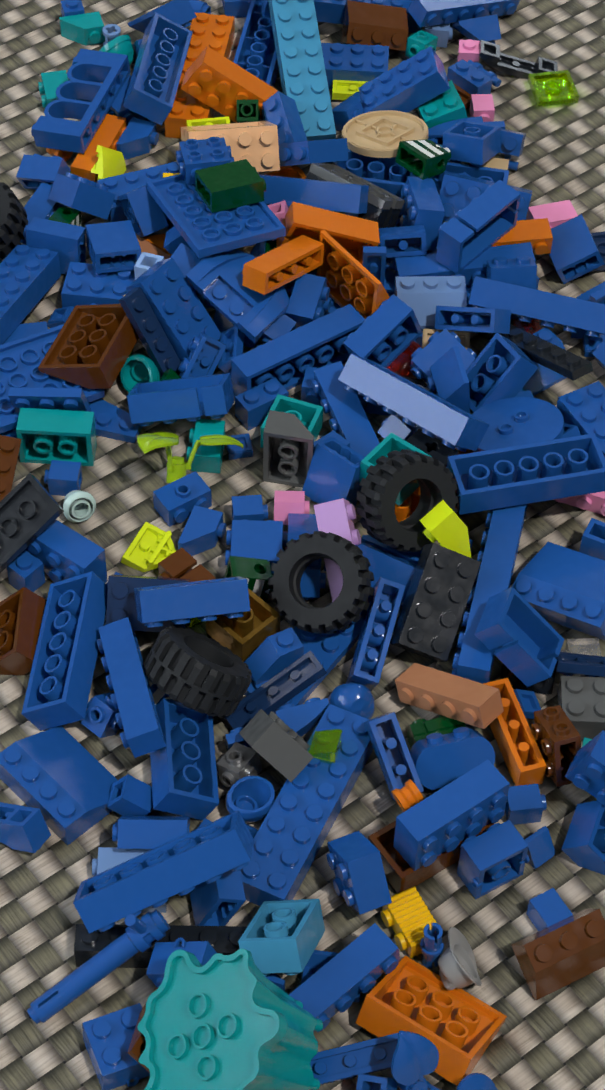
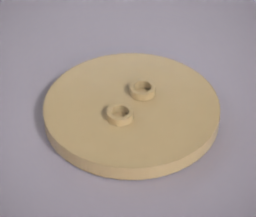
M394 110L367 112L350 119L342 129V138H347L348 149L352 152L368 157L392 158L397 156L400 141L426 140L429 138L427 124L413 114Z

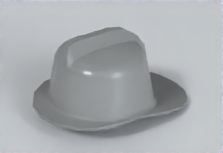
M450 927L448 930L449 946L438 959L439 974L444 987L447 990H453L455 988L463 989L473 983L481 986L482 982L478 975L475 956L470 944L457 928Z

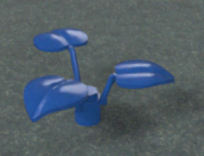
M399 1031L398 1042L391 1063V1073L398 1082L397 1087L400 1090H441L430 1084L423 1077V1075L432 1073L438 1065L439 1052L437 1047L420 1034ZM472 1073L460 1081L456 1090L498 1089L485 1074Z

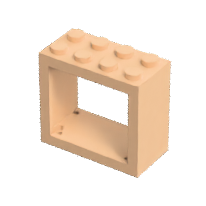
M268 121L180 127L181 141L224 137L226 146L231 147V155L234 157V161L247 159L251 166L256 168L257 172L280 170L278 129L276 124Z

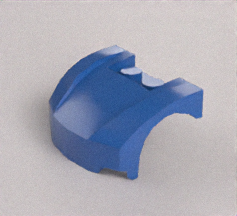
M234 249L230 252H221L205 257L186 274V280L251 341L256 343L275 320L284 314L286 315L290 299L284 286L266 295L242 286L244 264L256 258L243 251Z

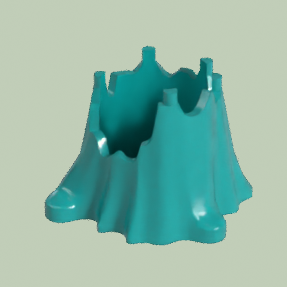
M242 948L231 955L216 953L205 965H202L193 953L181 949L171 953L166 963L163 981L160 987L148 997L145 1014L137 1027L146 1040L145 1050L139 1057V1063L145 1065L150 1071V1079L144 1090L319 1089L320 1081L314 1078L310 1062L318 1053V1041L313 1031H321L323 1021L315 1018L311 1013L303 1009L301 1001L295 1000L266 978L255 965L250 951Z

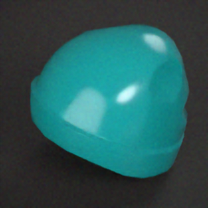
M129 35L118 36L99 50L128 55L129 65H131L134 57L133 44Z
M135 354L127 358L120 371L122 384L128 392L132 390L136 383L160 381V373L155 363L150 358L141 354Z

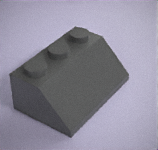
M270 410L263 432V481L303 488L313 458L314 436L295 414Z

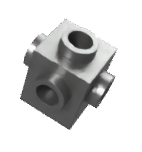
M237 742L216 763L221 783L228 788H231L239 779L246 776H258L262 771L259 754L254 749Z

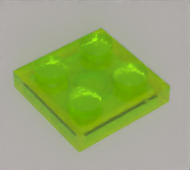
M569 70L528 74V83L538 107L579 102V94Z

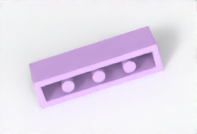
M342 498L314 505L318 531L339 535L356 546L361 544L359 530L354 527L353 519H356V512L353 504ZM324 558L332 602H334L341 592L343 575L337 563Z

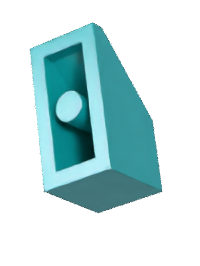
M99 11L59 17L62 37L85 46L104 43L105 36L102 32L104 24Z

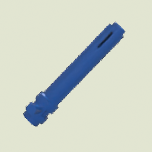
M157 909L152 913L148 911L141 917V920L132 914L127 915L125 924L128 927L123 935L30 1003L31 1007L27 1011L36 1024L46 1022L138 952L143 953L150 948L154 940L159 941L165 937V932L170 929V926L163 915Z

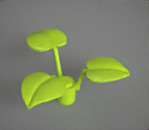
M171 432L137 435V444L144 454L151 450L165 447L168 461L167 483L186 476V470H191L192 461L198 447L201 445H237L243 448V444L231 436L222 434L200 436V440H196L186 463L184 462V457H172L171 446L179 444L178 435Z

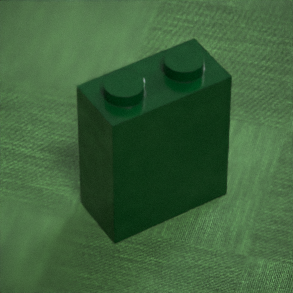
M247 159L195 170L196 192L212 213L264 201L266 182L264 178L259 176L256 168L252 167Z

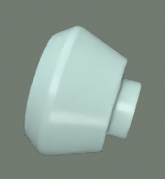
M73 490L64 498L63 514L71 522H84L95 512L96 501L88 492Z

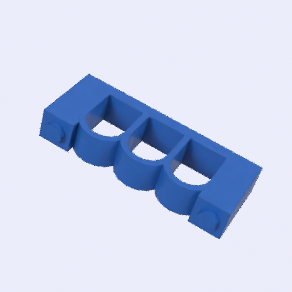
M80 49L77 56L73 58L72 66L68 69V81L60 84L56 89L57 100L50 102L45 107V116L40 115L37 122L32 126L31 133L36 146L84 154L131 73L128 55ZM76 99L88 100V101H92V102L80 101V100H76ZM64 118L77 119L81 121L67 120Z

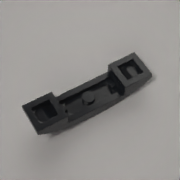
M484 40L479 42V56L487 64L505 74L533 80L553 79L558 76V62L538 56L536 62L500 53V45Z

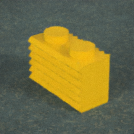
M414 886L391 896L392 903L384 905L381 911V918L385 926L392 927L396 933L394 938L400 951L405 950L410 958L418 956L420 953L422 954L420 942L424 937V927L429 924L431 930V923H436V920Z

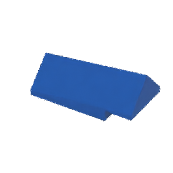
M361 540V544L358 547L363 551V556L368 558L371 564L368 567L369 571L373 572L374 575L371 587L373 588L380 577L405 585L400 604L403 607L417 564Z

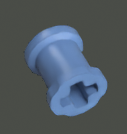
M108 24L103 27L102 32L105 36L103 46L120 35L121 29L118 25Z

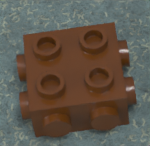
M560 705L535 711V723L531 725V728L547 766L545 774L548 778H552L557 787L569 785L573 782L567 779L565 775L577 751L581 749V735Z

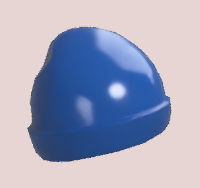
M352 682L341 684L328 696L329 704L370 720L374 714V698L371 691L365 685Z
M259 776L243 777L233 784L228 791L225 799L226 809L229 814L239 810L245 823L260 821L267 816L275 801V791L271 782Z

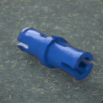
M431 923V930L429 924L424 927V937L420 942V949H422L421 962L426 968H432L433 962L435 967L438 966V959L444 948V943H442V927L437 923Z

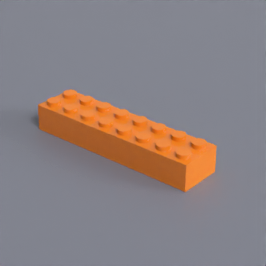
M195 13L197 17L192 19L189 29L193 33L173 108L165 119V137L181 139L180 127H187L186 120L214 117V109L183 91L181 85L185 72L207 46L229 59L235 37V19L233 16Z

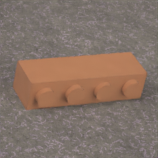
M418 663L411 665L395 679L400 702L481 729H485L504 711L498 688Z

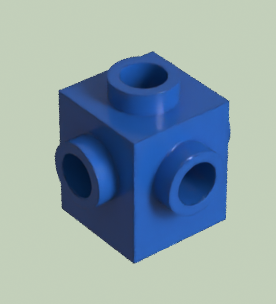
M113 693L96 695L91 698L87 705L85 719L81 721V724L99 738L116 735L120 729L115 717L119 709L115 710L110 697Z

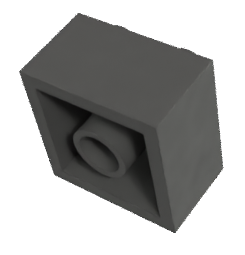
M561 676L557 691V705H560L581 735V740L584 737L593 739L602 730L605 731V678Z
M260 709L239 733L257 753L290 782L314 758L307 751L310 745L292 728L286 725L273 711L267 714Z

